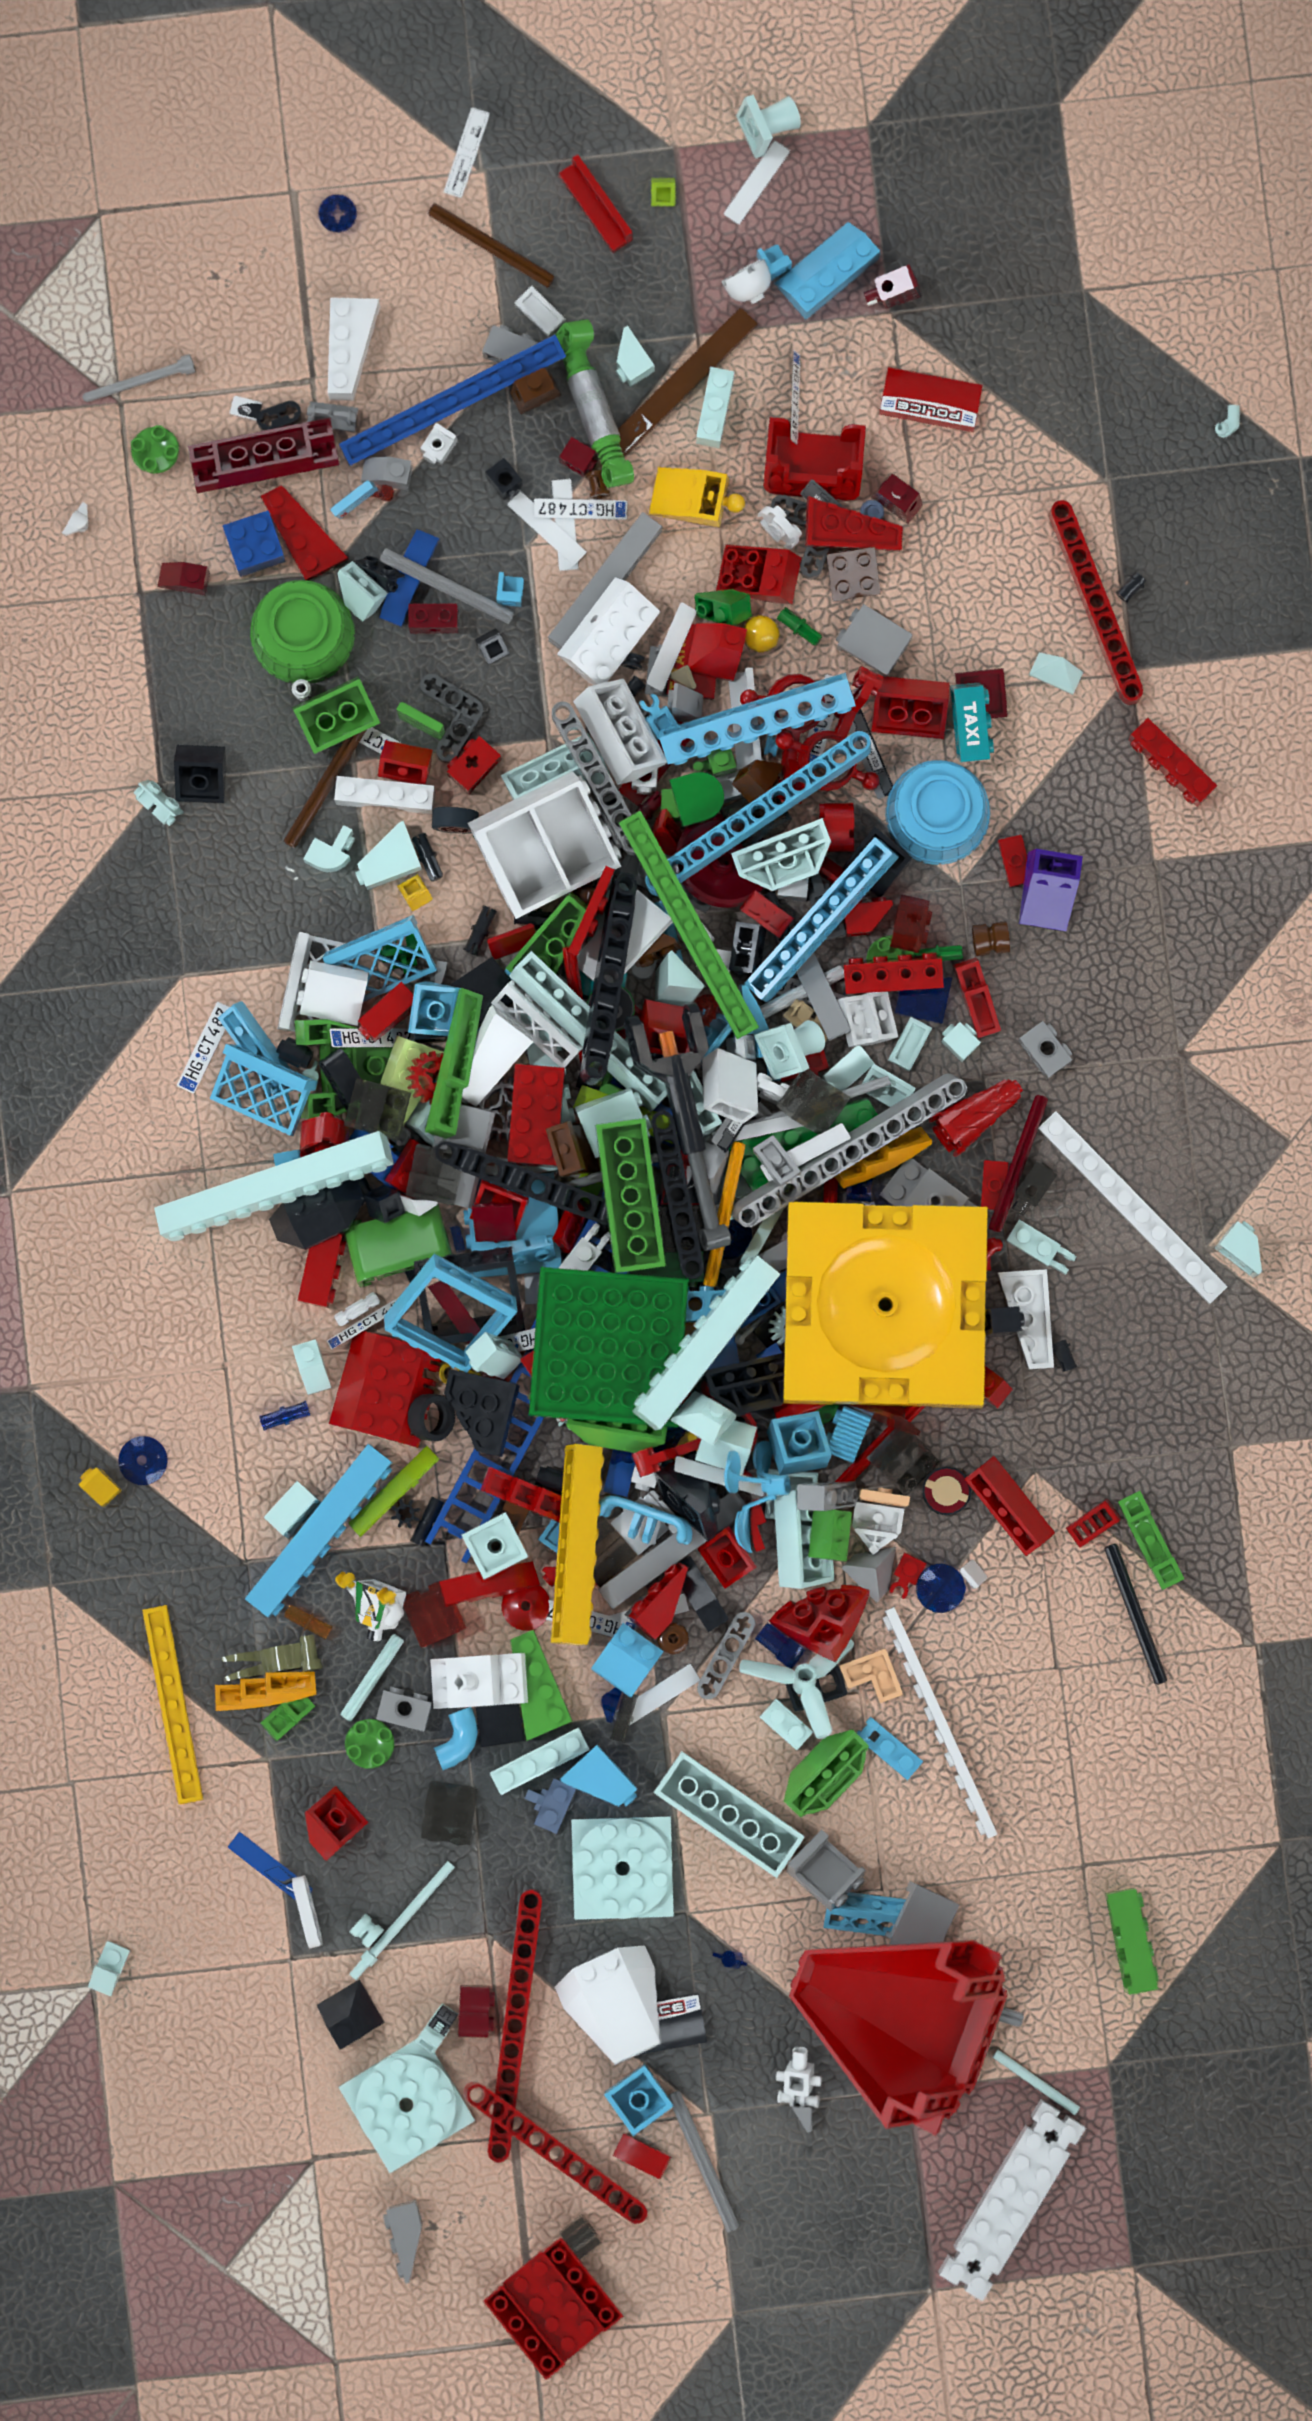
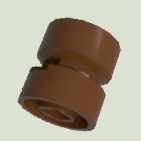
M1006 921L992 923L991 928L986 923L972 925V938L976 957L989 955L991 950L999 954L1010 952L1009 930Z

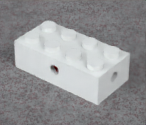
M615 577L557 655L588 683L592 685L606 683L661 611L629 582Z

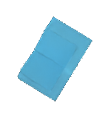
M776 244L765 251L762 248L757 250L756 256L758 260L764 259L769 267L771 281L792 269L790 258L788 255L784 256L779 245Z
M499 572L497 603L503 606L521 607L524 579L522 577L505 576L504 572Z

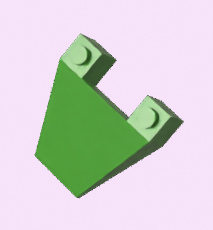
M328 1019L295 1020L296 1045L319 1044L320 1060L341 1048L349 1057L375 1100L393 1047H332L330 1029L358 1028ZM322 1070V1092L309 1094L301 1118L311 1119L319 1117L324 1112L332 1113L334 1116L346 1112Z

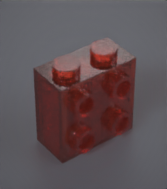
M439 1581L429 1585V1591L420 1594L418 1590L405 1596L406 1601H404L403 1607L421 1648L468 1629L458 1605L445 1606Z

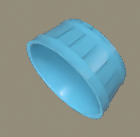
M927 761L910 768L895 782L886 802V823H888L887 827L892 839L895 840L894 842L913 859L931 865L950 864L957 862L958 859L961 860L967 857L984 839L983 836L986 835L990 822L989 800L982 783L968 769L949 761Z

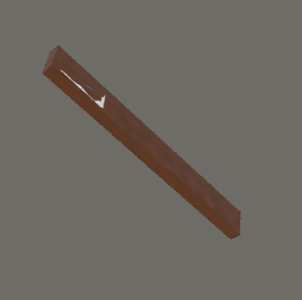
M741 307L618 428L621 438L619 444L624 458L709 375L710 367L716 368L758 326V323Z

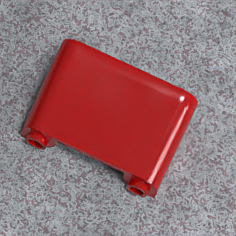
M769 417L764 489L771 494L803 497L801 492L811 480H814L836 500L850 501L857 499L861 489L866 425H846L841 430V436L798 432V444H795L790 439L791 422L781 417Z

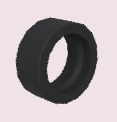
M422 1394L415 1398L410 1405L408 1425L415 1437L427 1441H441L448 1437L453 1430L455 1410L446 1397L437 1394ZM435 1403L439 1411V1420L434 1430L429 1432L424 1424V1415L428 1406Z

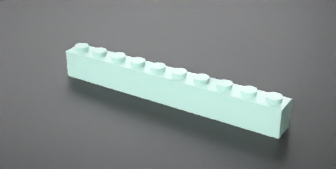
M377 1131L154 1207L160 1235L169 1241H179L187 1234L202 1233L208 1227L214 1225L223 1226L228 1224L229 1220L235 1218H247L251 1216L252 1212L258 1210L267 1211L279 1203H291L296 1200V1197L314 1195L320 1189L326 1187H338L343 1181L349 1179L358 1180L363 1178L364 1174L370 1172H382L388 1166L394 1164L388 1137Z

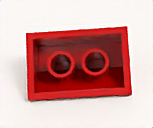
M883 676L882 686L874 698L871 732L944 739L950 683Z

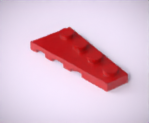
M282 485L260 496L306 581L349 560L344 552Z
M807 497L805 546L848 549L875 547V550L902 551L903 526L876 517L863 515L860 512L848 510L829 502L826 503L814 497Z

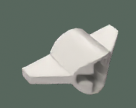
M82 502L78 510L70 517L67 526L62 531V534L65 536L87 530L88 513L86 503Z

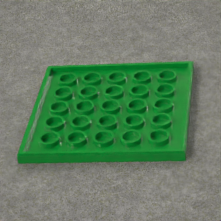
M540 1267L528 1416L648 1425L632 1412L636 1407L634 1402L642 1393L646 1394L651 1388L649 1383L657 1373L661 1375L666 1369V1366H664L666 1360L672 1354L676 1355L681 1349L679 1344L685 1335L689 1279ZM679 1406L663 1427H678L676 1423L671 1421V1418L678 1411Z

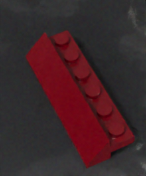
M330 418L188 446L197 494L340 465Z

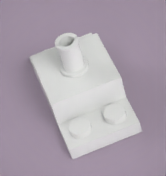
M525 1653L430 1659L434 1709L528 1703Z

